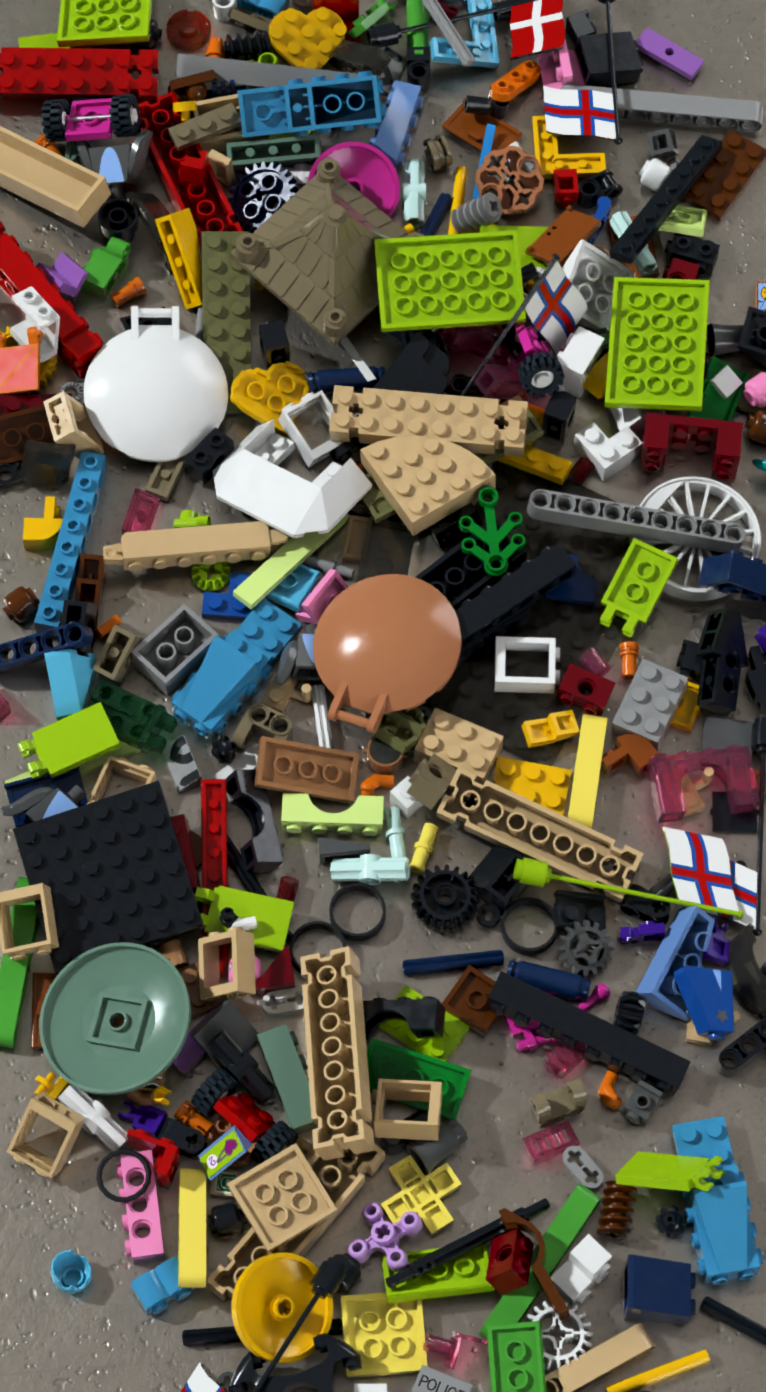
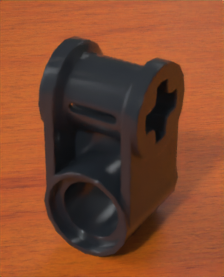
M610 169L603 170L599 174L580 182L578 205L582 208L590 209L597 205L600 197L606 196L613 200L622 193L623 188L620 184L616 183L613 178V172Z
M631 884L629 887L630 890L655 894L637 884ZM626 894L619 906L620 910L628 916L638 918L644 922L657 921L658 923L666 924L669 920L670 903Z
M169 1117L165 1119L156 1138L158 1140L161 1138L172 1140L176 1143L175 1146H178L179 1154L192 1160H199L197 1156L207 1148L205 1137L200 1131ZM198 1141L200 1145H195L191 1149L190 1144H196V1142Z

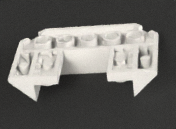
M274 420L257 426L212 470L217 499L293 538L304 537V533L318 531V534L329 533L372 488V483L352 458L343 466L332 461L312 483L279 467L278 465L295 449V444L293 441L275 433Z

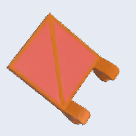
M29 327L27 329L28 345L5 347L7 338L0 331V395L40 391V343L42 332L37 330V327Z

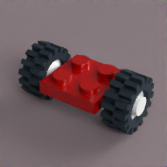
M223 1067L212 1072V1075L208 1076L206 1081L201 1083V1087L192 1096L191 1103L206 1117L212 1116L217 1111L231 1125H236L251 1143L260 1139L250 1154L258 1164L295 1144L298 1139V1134L282 1120L276 1124L273 1121V1117L268 1112L258 1108L249 1095L242 1092L231 1095L238 1086V1080Z

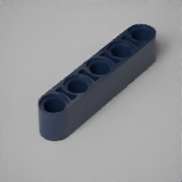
M72 622L0 644V673L44 660V653L84 648L92 642L93 631L89 626ZM79 629H81L82 635L80 639L76 641L75 634ZM58 636V645L53 647V639ZM35 643L36 650L33 654H31V645ZM13 650V658L9 661L8 653Z

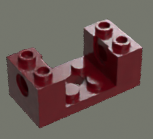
M646 412L639 469H644L648 472L663 471L668 447L678 450L687 448L696 449L699 452L714 451L711 477H717L720 480L735 479L741 455L743 423Z

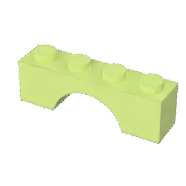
M283 793L281 825L282 830H286L288 833L297 834L301 831H312L314 834H326L327 832H337L340 835L362 833L365 836L383 834L384 796L359 795L349 809L340 813H327L318 809L306 793Z

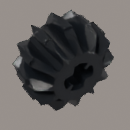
M633 991L622 992L617 1002L613 1024L636 1035L641 1027L645 1012V996Z

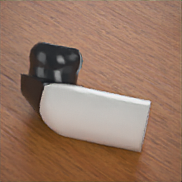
M229 907L223 908L220 912V921L227 928L242 927L243 931L257 929L255 916L241 919Z

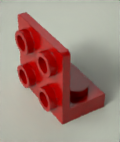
M313 0V10L326 7L337 13L343 20L347 31L342 44H360V36L352 39L348 33L354 27L352 22L359 17V0Z
M128 1129L127 1138L130 1148L136 1151L152 1150L153 1157L157 1158L154 1170H157L156 1177L159 1187L169 1190L181 1163L178 1146H175L176 1143L167 1138L158 1140L150 1137L151 1134L142 1129H136V1131Z

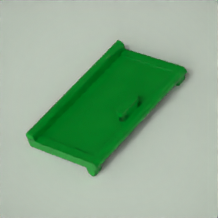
M711 356L708 364V376L703 386L702 411H689L687 417L731 421L750 374L748 372L743 373L717 357ZM728 365L743 383L728 398L723 399L712 384L709 383V380L724 366Z

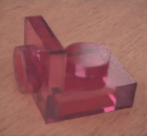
M559 1044L552 1052L548 1051L544 1055V1068L550 1075L554 1077L557 1075L562 1080L584 1059V1056L576 1049L570 1050Z

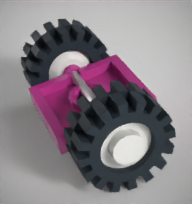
M134 94L113 95L112 98L73 101L71 107L66 99L46 100L43 103L44 107H42L43 114H41V118H43L41 123L44 126L43 133L48 142L111 139L112 133L116 134L118 138L137 136L138 132H140L139 126H141L139 121L141 119L139 102Z
M526 314V323H515L504 340L510 350H516V353H521V350H523L524 354L527 355L525 357L527 362L522 360L520 363L521 367H518V377L523 390L529 396L532 394L533 397L537 398L538 394H540L541 398H544L545 393H549V396L553 395V389L555 391L560 389L559 385H563L565 375L558 358L549 352L543 342L546 339L532 325ZM501 324V332L504 331L508 324Z

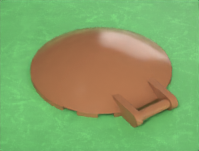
M384 574L354 583L331 601L318 621L313 639V657L317 672L323 684L334 696L327 714L329 720H341L365 728L367 732L375 734L384 714H391V712L403 709L408 711L425 703L427 698L436 691L439 692L453 675L460 658L462 636L455 610L438 589L415 577L400 574ZM343 706L371 714L370 719L342 711Z

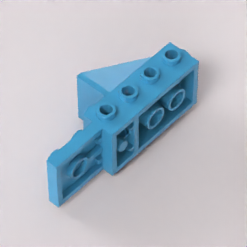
M372 71L358 72V77L349 78V73L336 74L334 80H326L325 76L311 77L312 82L303 83L301 78L288 80L289 85L237 90L243 138L294 132L295 136L308 135V130H317L318 134L331 133V128L340 127L341 131L355 130L354 125L364 124V129L378 127V123L382 122V117H386L385 103H380L379 95L384 93L383 81L378 79L377 75H372Z
M266 599L261 600L235 631L232 629L228 635H224L222 638L217 635L213 638L200 669L190 674L185 687L182 690H177L171 699L174 717L180 722L191 726L200 736H205L213 741L218 734L220 735L226 729L232 717L241 711L246 700L256 693L261 682L270 676L273 671L274 662L282 654L285 646L290 641H293L303 629L302 624Z
M724 1116L672 1125L677 1155L710 1158V1160L714 1156L723 1158V1162L719 1166H715L717 1170L725 1171V1174L720 1179L703 1177L707 1182H714V1186L709 1191H702L697 1188H692L689 1192L680 1191L682 1198H686L687 1202L685 1214L688 1224L691 1223L693 1229L691 1241L693 1249L698 1251L697 1268L699 1275H703L705 1284L713 1282L714 1285L726 1283L729 1279L739 1278V1280H746L755 1277L760 1269V1264H763L761 1249H756L754 1239L757 1238L755 1223H750L748 1215L751 1212L749 1197H747V1183L743 1172H738L737 1164L734 1162Z

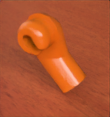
M371 775L361 782V795L374 796V789L378 787H394V775Z
M608 1070L599 1087L598 1094L606 1107L616 1110L622 1104L621 1098L618 1097L614 1089L619 1076L615 1072Z

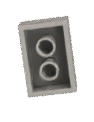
M184 603L131 651L132 663L168 696L202 664L213 638L216 635L219 636V634Z
M642 659L612 722V733L618 736L635 734L648 740L658 751L688 688V677Z

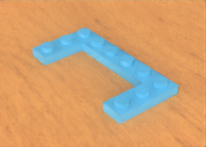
M467 0L469 13L493 8L492 0ZM493 13L469 18L472 42H464L475 58L472 66L496 69L499 65ZM432 37L430 41L432 62L462 65L445 38Z

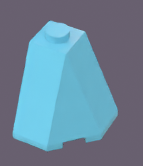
M73 649L44 653L57 721L87 708L97 671L92 669L97 661L96 654L87 653L85 656L77 655V650Z

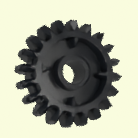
M448 864L445 865L444 870H440V867L436 865L434 873L429 869L425 870L426 877L419 875L417 880L419 883L413 884L412 889L415 892L411 893L410 898L414 901L411 904V908L417 910L415 917L417 919L423 917L422 924L424 926L431 923L432 931L437 926H441L442 933L446 931V927H450V930L454 932L456 924L461 928L465 927L464 920L471 922L473 920L472 914L477 913L478 907L476 905L480 901V898L476 896L479 893L478 888L470 887L474 879H467V871L459 874L458 866L453 871H450ZM448 895L451 897V900L449 902H442L439 900V897Z

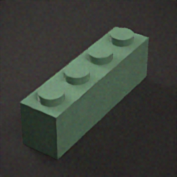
M319 134L226 143L227 157L232 159L234 172L245 171L246 167L253 170L254 163L261 168L263 161L268 165L274 162L277 166L281 164L283 167H293L300 163L313 165L322 154V142Z
M287 1024L257 1034L258 1045L273 1084L276 1087L277 1095L290 1128L298 1135L318 1128L311 1120L309 1078L307 1079L304 1071L308 1067L304 1055H298L295 1048L299 1044L294 1030L289 1032Z

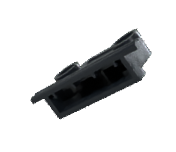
M425 329L422 334L417 332L373 388L450 395L446 378L451 372V362L443 351L433 345L439 334L437 332L431 333L430 329Z

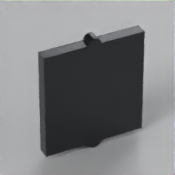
M712 791V809H710L712 832L757 833L759 810H757L756 793Z

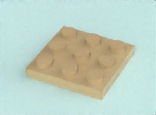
M297 1143L227 1183V1187L268 1254L338 1213V1209Z

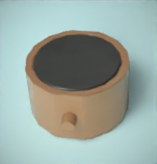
M375 736L369 740L367 749L363 748V753L367 754L369 767L374 772L382 775H390L397 772L403 765V758L408 759V754H402L394 750L390 745Z

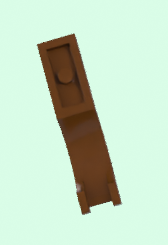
M506 1208L499 1210L500 1219L507 1231L518 1228L520 1231L527 1232L535 1238L539 1245V1254L536 1262L531 1267L532 1273L559 1320L570 1316L569 1310L544 1268L546 1248L541 1232L533 1223Z

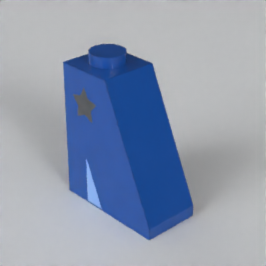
M687 965L674 971V978L698 1035L708 1036L709 1040L718 1041L723 1040L724 1036L733 1033L732 971Z

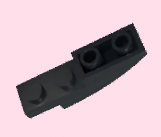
M760 645L749 649L748 661L751 670L747 671L744 682L760 715L766 717V653H762Z

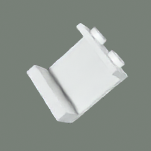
M32 286L13 295L12 300L26 314V320L10 327L12 337L20 345H28L27 329L29 327H37V330L42 332L40 363L57 355L60 316Z

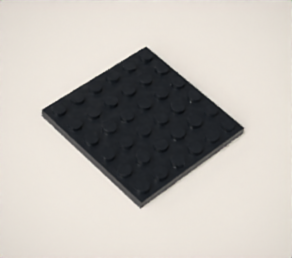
M159 780L13 829L29 886L44 883L51 888L59 948L51 949L49 954L56 974H59L77 956L104 944L127 942L147 945L204 926ZM36 900L34 903L45 940H47L41 900Z

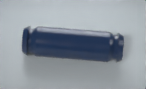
M369 366V369L376 377L375 380L367 382L358 367L318 370L315 373L311 371L307 374L309 393L322 390L324 394H331L334 392V385L354 387L355 392L363 391V388H373L384 375L385 368L382 366L380 368Z
M515 959L509 961L507 974L551 995L572 1000L582 999V1002L587 1001L592 981L589 977L584 979L578 974L525 961L515 962Z

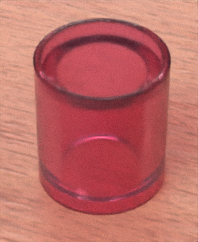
M596 647L588 649L578 659L585 670L601 677L611 669V666Z

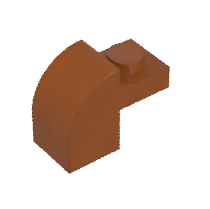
M624 734L616 738L615 749L608 750L602 756L600 769L607 776L627 763L639 778L659 765L660 754L648 740L635 734Z

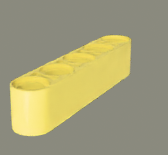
M583 714L568 818L592 829L608 717Z
M179 1168L178 1288H206V1173L203 1168Z

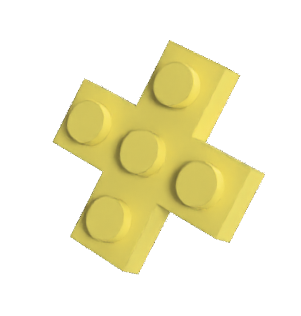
M410 1154L388 1168L389 1173L401 1190L380 1204L391 1224L400 1221L404 1213L413 1211L420 1216L423 1225L432 1237L454 1223V1219L441 1199L459 1189L462 1184L448 1163L443 1164L425 1176Z

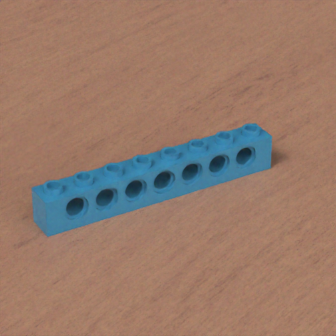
M87 451L81 452L34 621L36 633L61 626L64 600H72L79 573L80 553H85L107 472L106 455Z

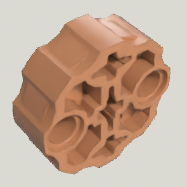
M507 146L504 149L491 151L484 157L483 163L476 172L475 182L478 187L479 196H483L489 191H495L501 203L502 217L512 218L514 215L528 213L535 207V203L544 190V178L542 177L539 161L534 155L528 154L516 146ZM493 159L496 161L500 160L499 168L496 166L491 167ZM507 159H510L509 167L512 170L511 173L506 167ZM527 162L535 165V169L530 173L522 170V166ZM504 174L507 177H509V179L515 178L514 184L517 191L510 184L505 186L506 180ZM488 175H498L501 180L498 181L495 176L490 177ZM520 181H521V183L524 185V187H525L526 189H523V188L520 186V184H519ZM509 191L514 196L513 205H510L511 197L507 193ZM523 196L524 198L530 196L528 198L529 203L527 205H525V203L519 204V197Z

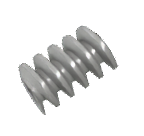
M491 192L479 196L477 199L460 205L457 210H452V225L460 234L477 231L481 225H490L500 219L502 215L501 203L498 197Z

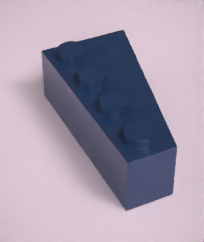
M730 550L727 554L703 558L698 586L706 589L709 586H717L718 592L724 594L741 593L742 599L762 600V604L766 605V564H763V560L759 558L744 557L742 552Z

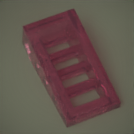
M569 1120L522 1138L521 1144L532 1166H535L563 1153L570 1146L580 1145V1142ZM565 1129L570 1139L569 1142H565L560 1132L561 1130ZM556 1134L561 1145L556 1146L551 1135ZM547 1138L551 1149L547 1150L542 1139ZM534 1143H538L542 1150L541 1153L537 1152Z

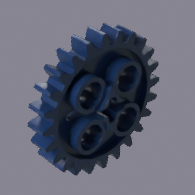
M263 161L260 168L254 163L252 171L246 167V175L243 176L239 173L240 181L232 182L236 187L235 189L228 190L233 197L227 200L235 214V223L239 222L244 232L253 234L257 228L296 194L295 192L300 190L295 184L297 180L292 176V173L288 169L285 170L281 164L277 166L274 162H271L268 165Z

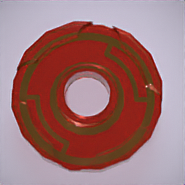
M186 9L176 12L168 19L166 28L167 39L178 50H198L204 47L210 40V21L206 15L197 10L187 11ZM186 27H192L195 29L191 33H186L183 31V29Z

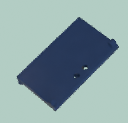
M80 766L54 778L48 772L37 779L29 777L4 784L9 804L40 787H50L54 790L59 788L63 793L67 794L75 785H78L85 792L79 771ZM86 796L78 804L79 807L87 804ZM25 813L13 816L16 828L32 823Z

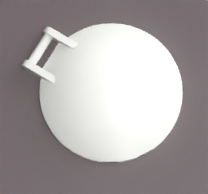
M131 306V329L109 340L97 352L89 365L84 382V404L90 422L99 433V436L109 446L137 460L167 462L188 456L215 427L219 428L227 410L228 383L223 367L213 351L197 337L179 329V306H172V308H138V306ZM138 318H172V325H139Z

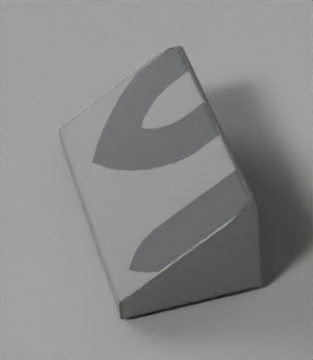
M387 46L384 48L373 74L380 76V79H382L384 93L380 94L385 96L389 95L394 80L399 81L407 63L406 58Z
M184 735L161 748L179 793L201 785L202 777Z

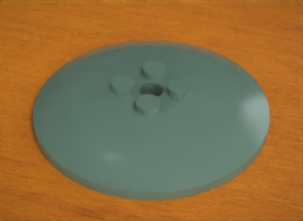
M118 942L90 949L77 956L60 971L45 995L39 1019V1035L44 1054L59 1076L69 1084L85 1092L99 1095H117L139 1089L159 1077L169 1068L180 1053L186 1041L191 1022L189 992L177 968L165 956L152 948L136 943ZM118 1016H124L123 1025L114 1028V1019Z

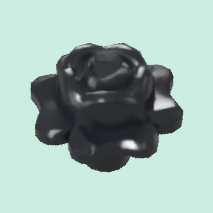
M218 735L216 740L212 742L211 753L220 764L225 763L229 765L231 760L235 758L234 752L237 751V744L230 742L228 736Z
M672 1205L669 1208H661V1215L656 1216L655 1219L659 1226V1232H666V1236L669 1238L675 1234H683L684 1229L682 1227L688 1225L685 1219V1211L683 1209L678 1210L676 1205Z

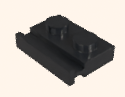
M564 890L554 892L555 928L565 929L570 927L574 929L575 921L583 926L584 920L590 921V927L594 922L599 923L598 930L606 928L605 895Z

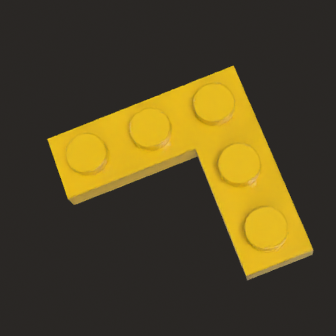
M532 116L534 154L540 163L544 180L553 179V170L577 169V178H589L606 170L605 153L558 154L557 135L546 132L545 116Z
M528 403L529 410L542 427L545 409ZM534 441L525 445L524 457L504 456L497 460L560 485L564 483L572 469V461L532 447Z

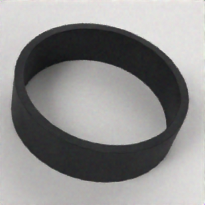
M362 883L346 885L335 893L330 902V922L347 940H368L378 934L384 925L386 917L384 899L375 888ZM349 892H366L375 897L380 903L383 914L380 922L372 930L359 934L350 933L343 930L335 922L332 913L334 905L340 897Z
M533 897L521 898L511 903L506 908L501 922V934L507 946L516 953L528 956L537 955L549 949L555 941L558 928H555L554 910L545 901ZM533 905L545 910L554 923L552 937L545 944L534 948H526L514 943L507 935L504 926L507 916L514 909L520 906Z
M313 921L302 925L295 931L291 938L289 949L292 965L300 974L301 966L293 955V946L296 940L309 930L324 929L336 935L342 947H346L342 933L334 925L323 921Z

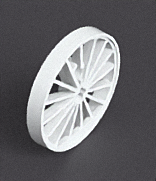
M695 476L675 478L654 488L639 505L640 507L663 510L661 507L668 501L675 513L684 514L672 496L675 492L684 491L688 514L695 516L690 491L704 492L699 517L703 518L708 495L716 496L723 501L708 519H714L728 503L738 513L722 521L732 523L742 518L748 528L744 529L746 532L745 537L750 536L751 548L741 546L739 551L744 555L750 556V558L759 557L761 531L754 511L739 493L721 482ZM632 519L634 523L640 524L638 520ZM656 524L660 528H665L662 524ZM680 528L683 532H689L685 528ZM704 532L705 535L713 537L711 533ZM629 536L630 544L633 538H636L649 545L669 544L665 542L640 539L637 537ZM677 544L663 550L671 554L684 548L677 557L678 563L687 552L690 554L683 585L668 580L663 590L665 593L691 601L714 600L731 594L718 592V587H708L707 589L687 587L694 554L697 555L701 574L703 558L712 557L711 550Z

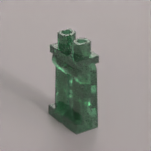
M100 679L91 694V701L88 700L83 708L85 709L101 702L118 740L134 748L141 749V752L147 755L150 750L162 753L167 740L159 735L160 732L165 730L173 733L178 725L177 719L167 713L165 706L160 704L157 706L103 679Z

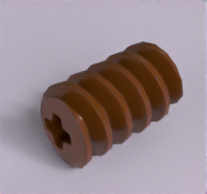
M606 1181L607 1186L604 1187L603 1191L605 1197L602 1198L604 1206L600 1209V1214L603 1217L599 1218L598 1224L601 1227L597 1229V1234L610 1240H623L622 1236L624 1234L631 1233V1230L624 1227V1224H632L633 1221L631 1218L626 1217V1214L634 1213V1209L627 1205L636 1202V1199L630 1197L629 1194L637 1193L638 1189L629 1185L616 1184V1181Z

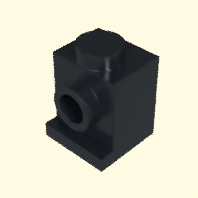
M684 639L676 666L680 667L679 674L688 677V681L698 682L703 658L696 655L699 643Z

